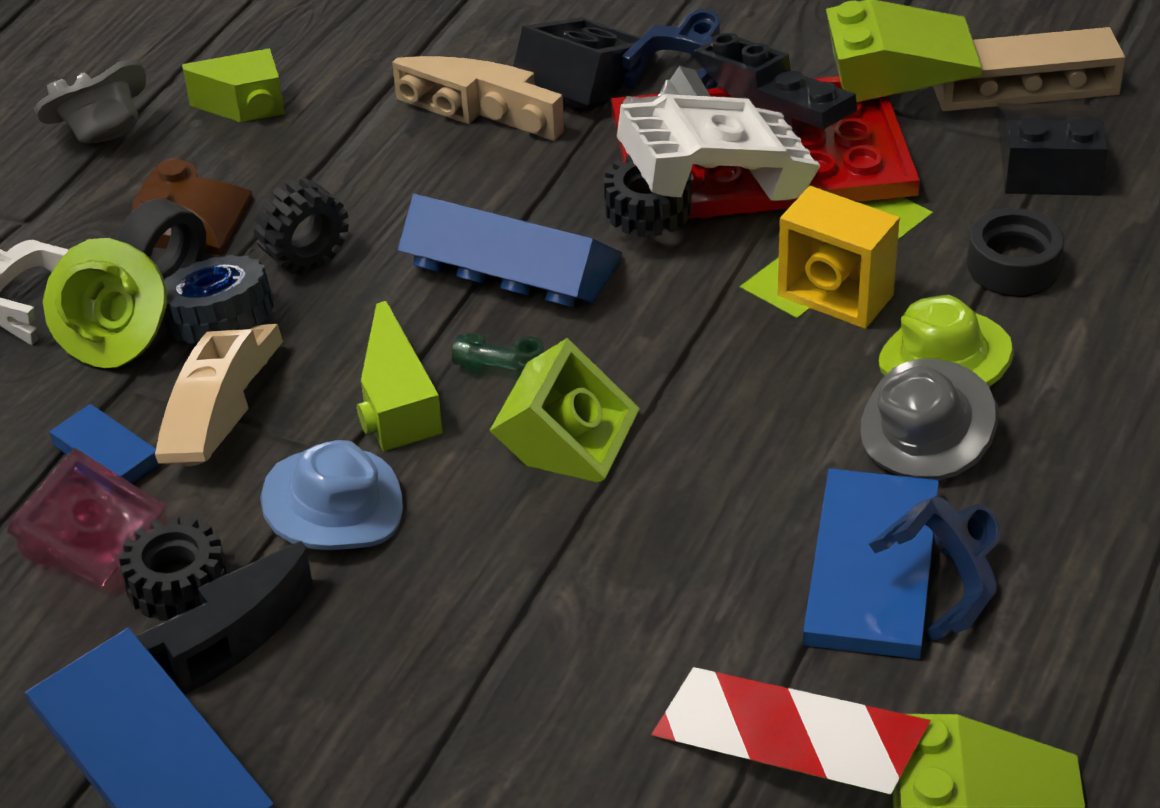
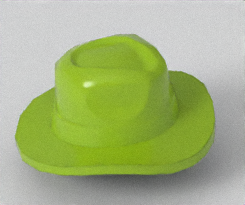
M112 238L88 239L70 248L58 261L47 280L43 298L46 324L58 344L68 354L78 360L101 368L121 367L140 356L156 336L167 305V288L157 265L142 251L128 243Z
M951 295L923 298L909 306L901 317V328L888 340L880 353L879 367L881 373L885 376L894 367L905 362L917 359H939L959 364L975 372L990 387L1000 380L1009 368L1014 357L1011 337L1000 325L985 316L975 313L958 298Z

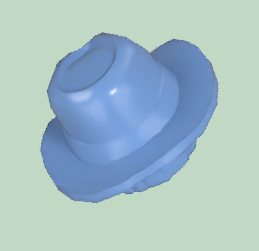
M335 440L318 444L276 463L265 478L260 496L263 517L275 534L292 544L302 541L310 549H355L381 544L394 535L400 526L403 511L399 481L391 466L377 455L363 451L353 442L346 440Z

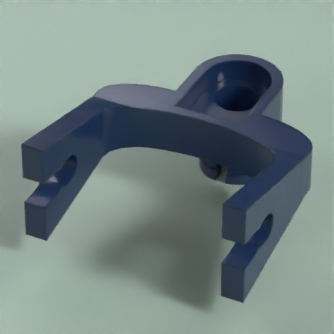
M696 10L687 15L679 27L665 25L651 27L622 55L623 68L628 69L624 75L625 87L634 88L652 54L657 51H680L689 53L695 58L694 50L710 43L714 36L720 34L719 16L710 10ZM702 67L697 74L705 88H716L718 83Z
M935 496L918 503L869 543L871 549L876 554L889 549L896 541L898 544H902L912 540L923 526L926 525L934 532L936 545L943 544L945 546L940 551L943 555L953 559L963 581L964 596L962 600L924 631L930 641L945 637L951 630L954 633L969 629L996 593L995 576L985 556L999 542L1000 526L995 514L985 505L976 504L956 512L944 498Z

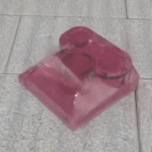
M74 447L10 520L7 533L15 537L18 550L27 559L40 564L57 563L104 587L120 567L119 554L124 552L123 544L126 539L129 538L136 541L134 531L141 526L148 532L151 529L150 522L161 517L165 512L166 505Z

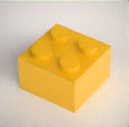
M809 186L780 217L777 296L866 329L894 296L900 217Z

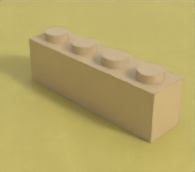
M1110 27L975 39L973 43L983 75L933 86L942 111L995 107L998 103L1027 104L1120 95L1125 55Z

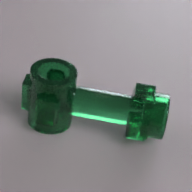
M471 333L466 335L459 334L453 344L452 361L454 365H460L461 368L479 371L482 364L514 369L516 380H518L526 364L545 352L544 343L538 337L525 336L516 340L513 348L486 344L485 336Z

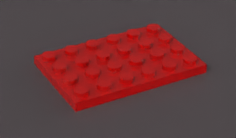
M839 76L815 78V80L832 83L835 87L842 89ZM723 88L707 89L711 97L733 98ZM659 94L630 96V97H639V98H642V97H653V96H658ZM888 96L857 102L858 111L824 130L809 125L794 133L801 139L805 149L810 151L814 161L820 164L809 186L855 202L919 196L920 179ZM627 97L611 98L616 135L620 106ZM618 140L622 162L626 163V156L629 154H627L623 144ZM693 164L690 171L692 179L691 215H688V219H704L719 215L754 214L760 211L789 209L798 198L770 200L751 171L741 166L718 165L715 168H706Z

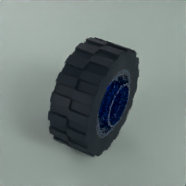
M228 255L220 258H209L202 262L198 261L186 268L177 270L175 274L164 280L167 288V305L163 319L170 337L174 336L175 340L180 342L182 340L187 341V343L199 342L206 332L250 329L255 325L261 324L265 317L270 316L272 313L271 308L274 307V300L264 265H261L258 259H251L250 256Z

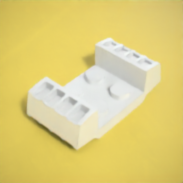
M664 94L653 102L621 104L617 138L625 147L627 154L630 155L634 165L638 167L641 176L646 180L653 193L671 197H682L693 164L706 168H715L718 165L741 166L749 169L770 200H790L799 198L808 188L820 167V164L811 157L810 151L802 145L801 139L794 134L792 127L785 122L782 113L755 108L749 99Z

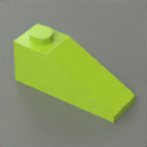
M387 301L377 303L361 377L364 402L357 404V413L365 434L374 433L384 452L442 434L443 431L439 395Z

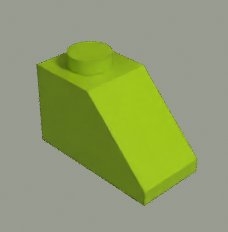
M270 48L182 64L189 104L192 107L238 122L285 114L280 80Z

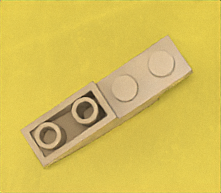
M401 57L392 62L396 99L466 124L472 123L480 115L555 141L564 133L562 94L535 86L533 72L489 61L456 57Z
M278 324L255 325L250 329L212 331L204 334L185 362L169 398L155 452L158 463H181L183 466H195L206 462L211 457L212 453L249 409L243 390L247 388L249 382L282 344L283 340Z

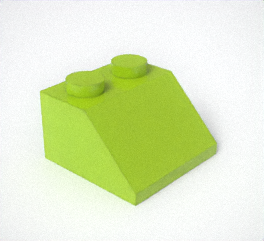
M566 338L526 364L489 431L528 467L598 483L606 478L640 408L583 352Z

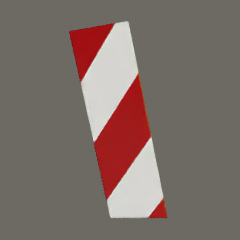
M693 667L651 735L892 794L931 720Z

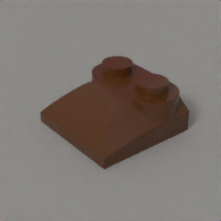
M171 158L162 161L151 171L133 201L132 212L142 203L154 198L168 199L192 211L202 219L207 232L204 254L221 256L253 196L252 190L217 180L200 178L193 164L178 158ZM171 228L159 238L155 248L167 249L171 237Z

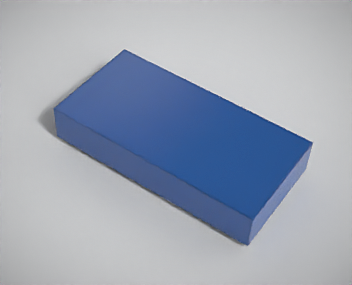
M89 404L49 431L52 444L119 492L161 464L157 462L155 456L156 448L92 404Z

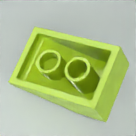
M878 0L847 1L839 6L826 9L833 54L843 90L855 93L857 102L983 75L966 19L963 16Z
M907 714L929 719L931 722L892 792L893 808H1085L1077 755L958 714Z

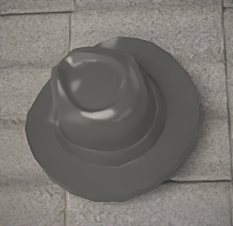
M917 359L905 362L894 367L886 374L869 398L861 418L860 433L862 444L868 456L877 465L896 475L933 480L958 476L977 464L992 444L998 425V405L989 385L975 372L959 364L939 359Z

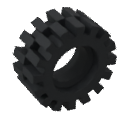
M630 155L626 156V163L618 159L613 163V169L608 168L605 172L604 199L606 218L610 219L611 225L615 228L622 225V232L630 234L633 229H636L637 236L646 237V231H653L655 237L663 235V228H666L670 233L677 230V223L684 225L688 221V215H691V174L686 182L682 197L664 196L653 193L650 190L648 183L641 176V172L634 165Z
M300 178L299 184L294 180L286 182L287 190L285 192L280 187L272 191L276 198L273 202L265 199L261 204L266 209L265 214L257 213L255 221L260 226L254 228V235L259 239L256 241L258 246L284 270L287 269L290 273L297 274L298 270L303 274L310 273L311 264L317 269L323 267L322 258L325 256L332 260L336 255L332 248L335 245L342 247L345 241L340 236V233L348 232L349 224L344 221L349 218L348 212L343 208L344 205L314 180L311 182L308 179ZM311 216L306 227L299 234L293 236L298 225L304 219Z
M169 516V525L164 526L161 525L160 519H156L150 522L152 530L147 532L141 526L134 531L136 541L127 538L124 542V552L119 554L120 569L127 597H129L130 603L135 610L140 607L142 615L150 618L156 611L158 620L168 621L170 613L177 612V615L187 612L189 609L201 606L198 588L221 576L227 575L222 545L217 532L213 534L212 526L206 522L199 527L197 518L188 517L186 523L181 524L179 516ZM170 564H191L178 572L157 573V571Z

